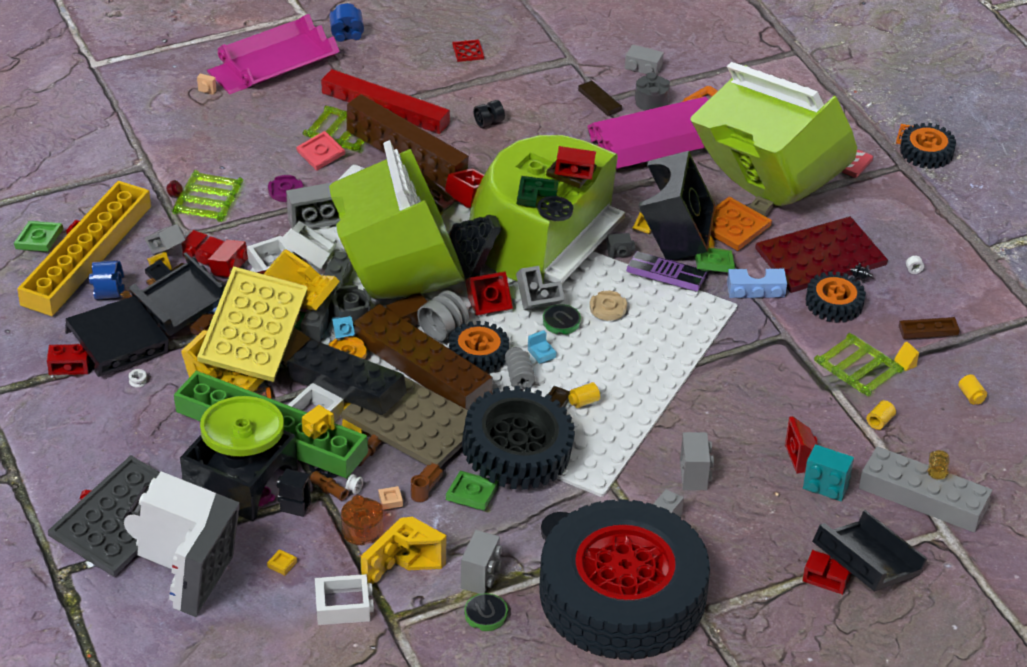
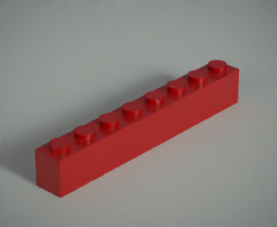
M331 69L321 79L323 94L346 102H350L362 94L412 124L428 131L440 134L450 124V110L334 69Z

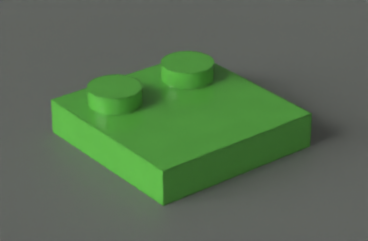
M28 221L14 242L15 249L49 251L64 229L62 223Z
M708 248V252L695 255L697 269L702 271L728 272L729 269L735 268L732 250Z
M460 471L446 493V500L485 511L498 488L499 481L496 480L493 484L489 482V478H482L479 475Z

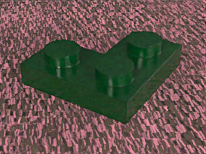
M521 176L517 205L536 207L537 195L544 197L557 196L559 180Z

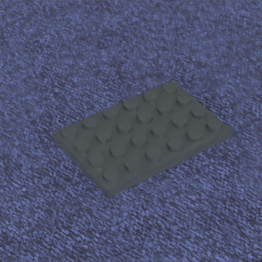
M130 455L48 530V536L114 577L138 555L137 539L127 532L124 520L128 515L140 516V497L143 493H147L151 480L157 478L160 472Z

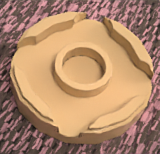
M610 290L598 292V295L591 297L589 304L590 312L602 320H616L625 315L627 300L625 297L623 299L618 292Z

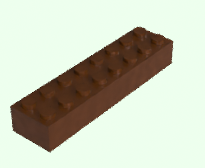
M362 94L347 103L346 131L384 153L383 143L389 140L394 150L397 149L399 154L411 149L421 172L443 188H446L448 174L468 169V155Z
M378 304L353 322L355 333L353 336L361 339L366 349L425 388L466 410L470 409V405L473 402L476 403V398L479 396L483 398L485 392L489 391L492 394L493 377L384 306Z

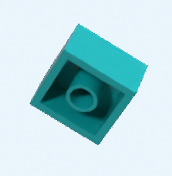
M815 444L807 460L803 489L842 502L850 484L854 457Z

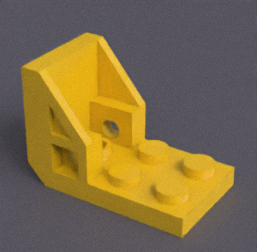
M287 249L281 252L263 274L308 286L307 294L301 309L317 310L340 282L335 276L320 275L309 264Z
M205 330L181 350L189 378L197 370L252 392L265 381L257 377L198 362L197 356L207 334Z
M414 517L400 518L361 555V575L367 574V583L373 585L395 563L406 570L442 569L446 565V535Z

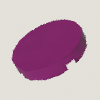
M281 175L275 177L272 182H269L268 193L276 201L287 202V190L304 187L302 181L296 179L295 176Z

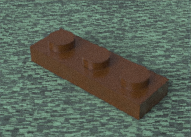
M955 317L899 321V329L903 339L957 336L960 331Z

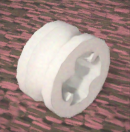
M911 256L907 259L906 266L911 274L920 273L924 269V264L919 256Z
M142 369L132 370L129 373L130 385L133 387L144 386L147 383L146 372Z
M354 474L350 475L345 488L357 495L363 486V478H357Z

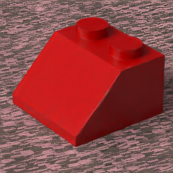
M792 416L788 420L785 447L796 474L805 473L807 460L815 444L818 445L816 436H813L811 429Z

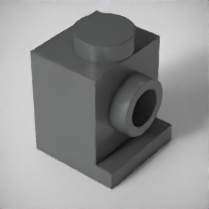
M630 233L608 234V256L610 258L631 256V251H635V242L631 240Z

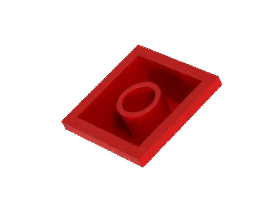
M506 271L465 279L468 298L475 315L513 309Z

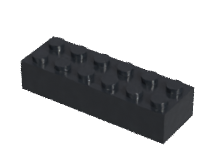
M313 339L287 361L290 379L307 386L314 383L347 402L380 415H384L407 393L404 374Z

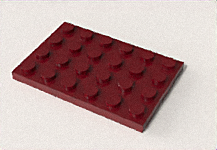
M851 216L757 242L755 245V249L771 269H784L787 281L786 288L790 293L807 289L810 280L814 279L817 274L820 276L823 272L827 276L828 272H833V275H836V272H840V276H844V273L851 276L853 275L851 268H855L859 263H861L863 268L869 265V269L872 270L886 266L888 262L884 254Z

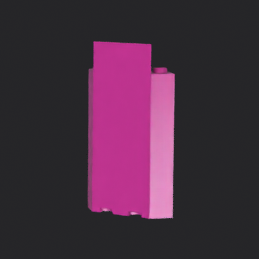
M306 14L297 20L228 45L223 44L218 48V56L224 64L208 69L207 72L212 77H215L216 81L229 94H233L332 57L340 51L334 36L327 39L322 26L315 27L310 14Z
M701 97L587 125L591 142L598 141L600 147L618 154L616 170L685 151L705 149L691 122V117L708 99Z

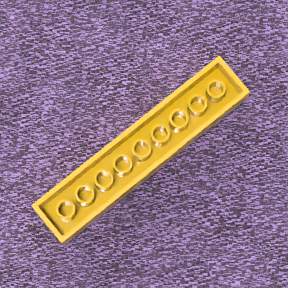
M117 181L17 288L20 306L53 316L89 277V274L93 272L92 262L103 261L151 208L149 190Z

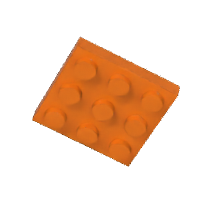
M729 196L715 207L711 236L739 251L769 228L772 220Z

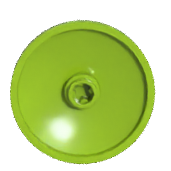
M237 396L221 400L210 406L204 412L200 421L201 437L206 445L219 453L230 456H250L264 452L280 440L284 431V420L280 410L267 400L251 396Z

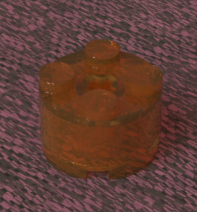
M360 495L352 497V500L348 501L341 510V527L344 538L348 542L360 546L365 545L366 542H376L383 534L382 504L370 498H363Z

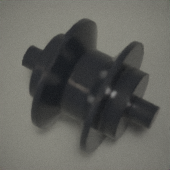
M859 263L855 268H851L855 280L861 278L862 283L873 276V274H870L869 265L863 268L861 263Z

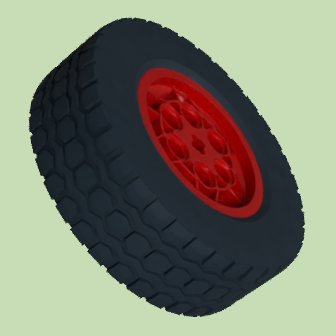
M626 499L591 503L590 506L580 507L578 511L574 510L567 514V517H563L553 527L545 540L540 561L539 594L541 605L552 627L556 628V631L563 638L566 637L568 642L573 645L576 644L578 648L586 652L590 651L591 654L598 656L604 655L606 658L615 659L617 657L625 660L656 656L660 652L665 653L671 650L672 647L675 648L680 645L699 625L707 602L710 578L709 556L705 544L699 538V534L695 529H691L689 523L681 520L680 516L673 512L670 513L669 510L663 507H657V505L651 503L645 504L643 501H629Z

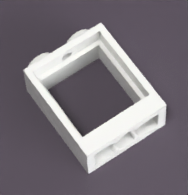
M300 221L293 227L283 243L285 247L320 269L324 264L328 266L329 261L333 258L332 255L336 247L335 243Z
M282 236L247 246L248 261L256 273L264 274L270 267H266L261 258L282 252L284 249L293 253L292 250L283 245L285 240Z
M314 383L310 384L288 404V406L301 411L310 403L316 406L321 405L334 414V422L341 417V412L344 410V399Z
M367 574L315 578L318 625L370 621V612H374L373 599L368 597L372 596V584L367 583ZM362 591V604L325 606V594Z

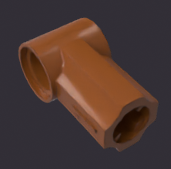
M434 463L427 465L419 475L412 477V500L424 502L429 498L430 490L443 476V470L439 468V465Z

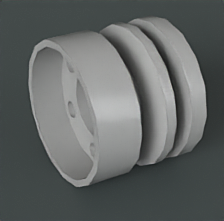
M449 290L441 292L433 300L421 306L417 314L418 321L424 332L436 341L445 340L451 335L452 331H455L457 326L461 328V324H466L469 320V313L465 303L458 295Z

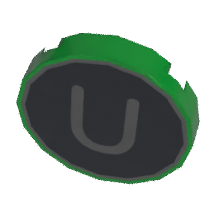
M564 304L553 305L544 311L543 325L554 334H558V332L570 334L575 332L580 326V313L572 306Z

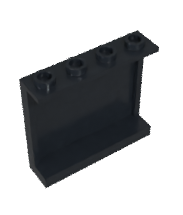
M186 252L184 256L187 263L145 289L141 290L136 284L128 287L131 295L137 297L154 321L169 336H172L199 319L202 315L216 308L225 289L222 282L218 283L212 273L209 274L204 265L200 266L194 256L191 258Z
M136 296L66 318L65 333L72 332L95 363V374L98 377L168 353L169 339Z
M866 510L863 511L858 522L836 529L830 528L825 523L820 524L812 541L874 592L919 576L927 561L924 555Z

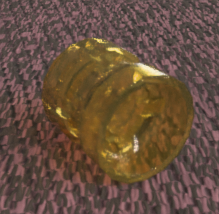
M936 450L929 455L928 474L934 479H944L949 474L948 465L950 457L946 452Z

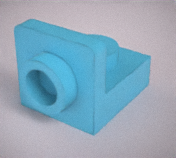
M351 316L332 318L336 338L353 336L355 334Z
M545 330L528 336V351L539 364L556 358V351L546 341L547 333Z

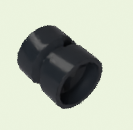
M499 100L475 106L473 109L475 121L481 128L505 119V111Z

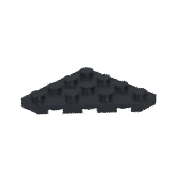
M486 215L485 217H478L473 220L463 221L462 223H455L449 232L464 274V279L480 276V271L487 261V256L490 250L493 249L495 239L501 232V225L494 215Z

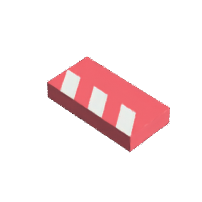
M857 150L855 161L846 167L842 173L857 178L873 161V156Z

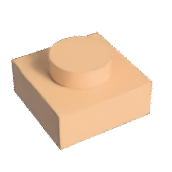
M201 73L198 75V91L214 95L217 91L216 78Z
M399 486L378 489L382 510L403 507Z

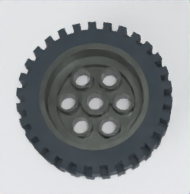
M504 386L502 392L499 388L493 389L492 394L489 391L485 392L483 398L481 396L476 398V403L473 402L467 411L462 437V448L464 456H467L466 461L468 464L473 463L472 469L475 472L480 470L479 476L485 478L488 475L490 476L489 482L494 484L498 480L501 487H505L506 483L511 484V489H516L517 485H521L522 490L528 489L529 484H532L534 489L539 488L540 482L545 486L549 484L550 479L555 481L558 475L561 476L564 473V468L566 469L568 466L575 437L574 422L571 423L572 417L570 414L566 415L567 409L565 407L559 408L560 402L557 399L551 402L552 396L549 394L543 397L540 390L532 393L530 387H526L525 391H521L520 386H514V390H510L509 386Z

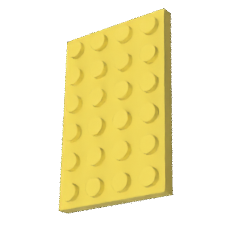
M233 266L197 356V361L274 382L307 294L308 286Z

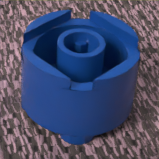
M350 3L336 6V9L329 14L331 33L336 41L342 42L345 39L359 40L364 31L361 10Z
M118 260L92 262L93 274H89L90 285L94 286V299L123 297L125 284H122L124 271L121 262Z

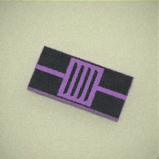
M639 251L635 253L626 270L628 273L693 291L699 290L707 275V271L697 269V267Z

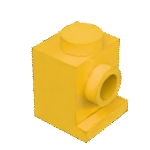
M317 405L301 417L304 434L314 440L328 429H335L334 414L321 405Z

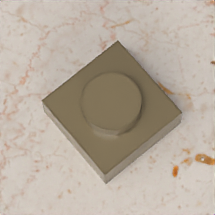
M757 196L749 208L766 216L772 210L774 202Z

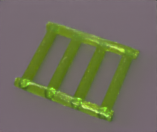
M325 105L324 112L308 130L304 129L302 134L310 138L320 134L315 131L330 114L338 115V118L326 130L331 136L347 118V111ZM345 131L339 139L332 137L341 147L357 152L361 151V146L364 143L360 138L355 143L347 142L346 140L351 136V133Z
M194 170L178 197L172 213L178 214L180 212L214 218L218 222H222L242 186L243 179L241 177L233 179L204 174ZM196 180L232 185L233 187L231 190L194 183ZM192 190L227 196V199L222 201L188 194ZM186 201L221 207V210L216 212L182 205Z
M848 333L846 339L823 355H816L814 357L815 362L866 396H870L873 389L897 372L902 373L904 371V367L852 333ZM852 343L860 347L859 350L836 366L828 361ZM866 353L875 357V359L851 376L842 371ZM882 362L890 367L867 385L857 381Z

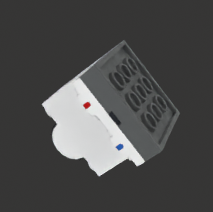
M161 471L157 478L151 480L150 485L145 486L126 512L123 523L127 532L137 539L138 556L172 569L171 573L175 574L170 586L169 600L173 601V608L197 617L234 556L240 503Z

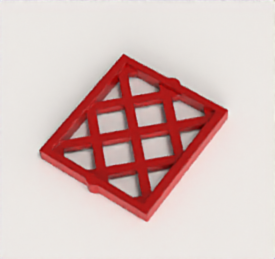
M479 40L452 42L457 62L484 60Z

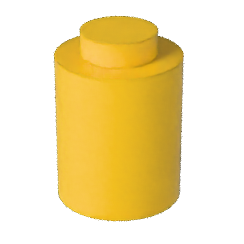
M966 375L959 381V388L971 404L975 405L984 402L987 392L975 375Z
M591 382L571 389L568 399L572 406L580 408L599 401L600 392L597 385Z
M882 400L867 415L866 420L872 428L880 430L895 416L896 409L891 402Z

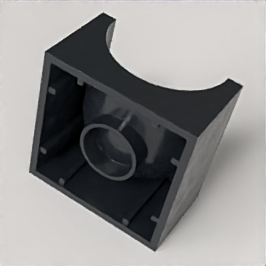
M685 151L648 161L647 166L660 192L647 200L639 202V208L665 259L676 260L708 252L716 205L690 152Z
M284 430L282 437L273 447L250 456H230L219 453L206 445L200 435L180 457L182 480L239 502L238 516L253 522L258 517L259 501L272 474L278 468L284 471L285 469L298 470L296 435Z

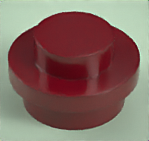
M172 180L167 184L166 189L170 197H181L183 188L178 181Z

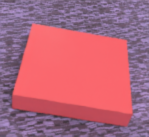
M326 131L296 147L297 152L316 171L345 155V150Z

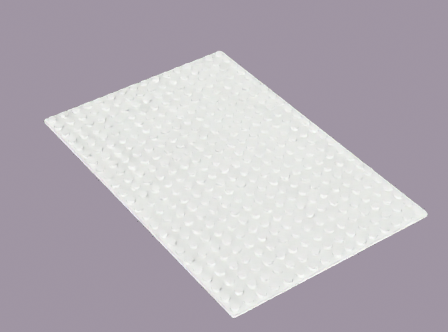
M352 165L339 179L365 168ZM455 201L451 207L443 212L441 217L448 234L453 224L469 220L471 208H467L464 204ZM336 225L313 229L335 243V251L346 253L338 237ZM292 228L282 237L284 240H286ZM281 252L264 257L261 260L266 267L271 266ZM592 252L562 283L565 300L560 304L574 307L581 316L579 328L570 334H563V332L554 334L544 327V311L553 305L523 310L518 282L508 277L513 309L475 315L468 298L465 281L438 291L422 294L427 301H431L443 291L449 290L454 292L462 299L468 309V322L472 321L473 325H476V321H481V325H484L486 321L489 322L490 327L492 324L497 325L496 329L501 327L503 332H506L507 337H509V349L519 347L530 355L532 370L535 376V382L530 386L532 393L540 390L542 391L541 396L545 397L553 386L570 391L591 382L597 385L600 392L599 401L580 408L572 406L569 401L565 405L567 409L566 415L570 414L572 417L571 423L574 422L575 437L568 466L566 469L564 468V473L561 476L558 475L557 479L600 497L605 496L737 310L736 303L700 290L693 291L626 272L628 264L596 252ZM302 259L320 275L324 274L327 265L324 264L320 269L306 259ZM484 264L480 271V276L498 272ZM353 268L346 286L355 285L358 286V289L363 290L364 287ZM544 279L543 284L553 283V282ZM609 290L618 292L623 299L625 297L627 300V311L624 316L616 320L606 321L595 317L590 312L589 304L593 295L596 296L598 292ZM370 297L371 309L378 304L386 308V305L403 298L375 300ZM301 309L300 311L306 312L307 309ZM332 319L321 343L328 346L336 339ZM420 324L415 326L416 328L424 332ZM545 330L547 333L546 341L556 351V358L539 364L528 351V336ZM449 337L443 341H438L449 348ZM367 349L365 360L402 373ZM506 362L504 366L501 365L499 370L494 368L492 373H489L488 369L486 370V373L493 377L492 393L495 388H499L502 392L504 386H509L510 390H514V387L511 386ZM280 364L279 367L288 370V365L285 367L284 365ZM404 374V377L416 382L415 380Z

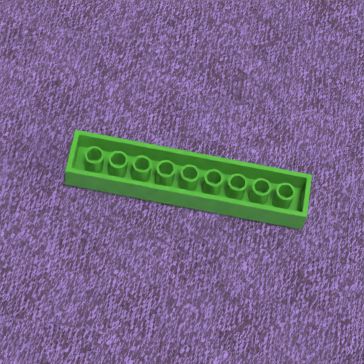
M197 370L174 394L176 412L201 421L202 415L210 406L227 398L251 396L267 400L274 404L282 413L284 430L296 435L297 459L346 479L368 454L367 435L334 423L335 429H328L314 440L306 436L302 430L301 417L307 414V412Z

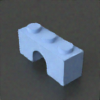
M729 269L727 278L729 298L785 297L787 281L784 269H765V277L761 279L750 277L747 269Z

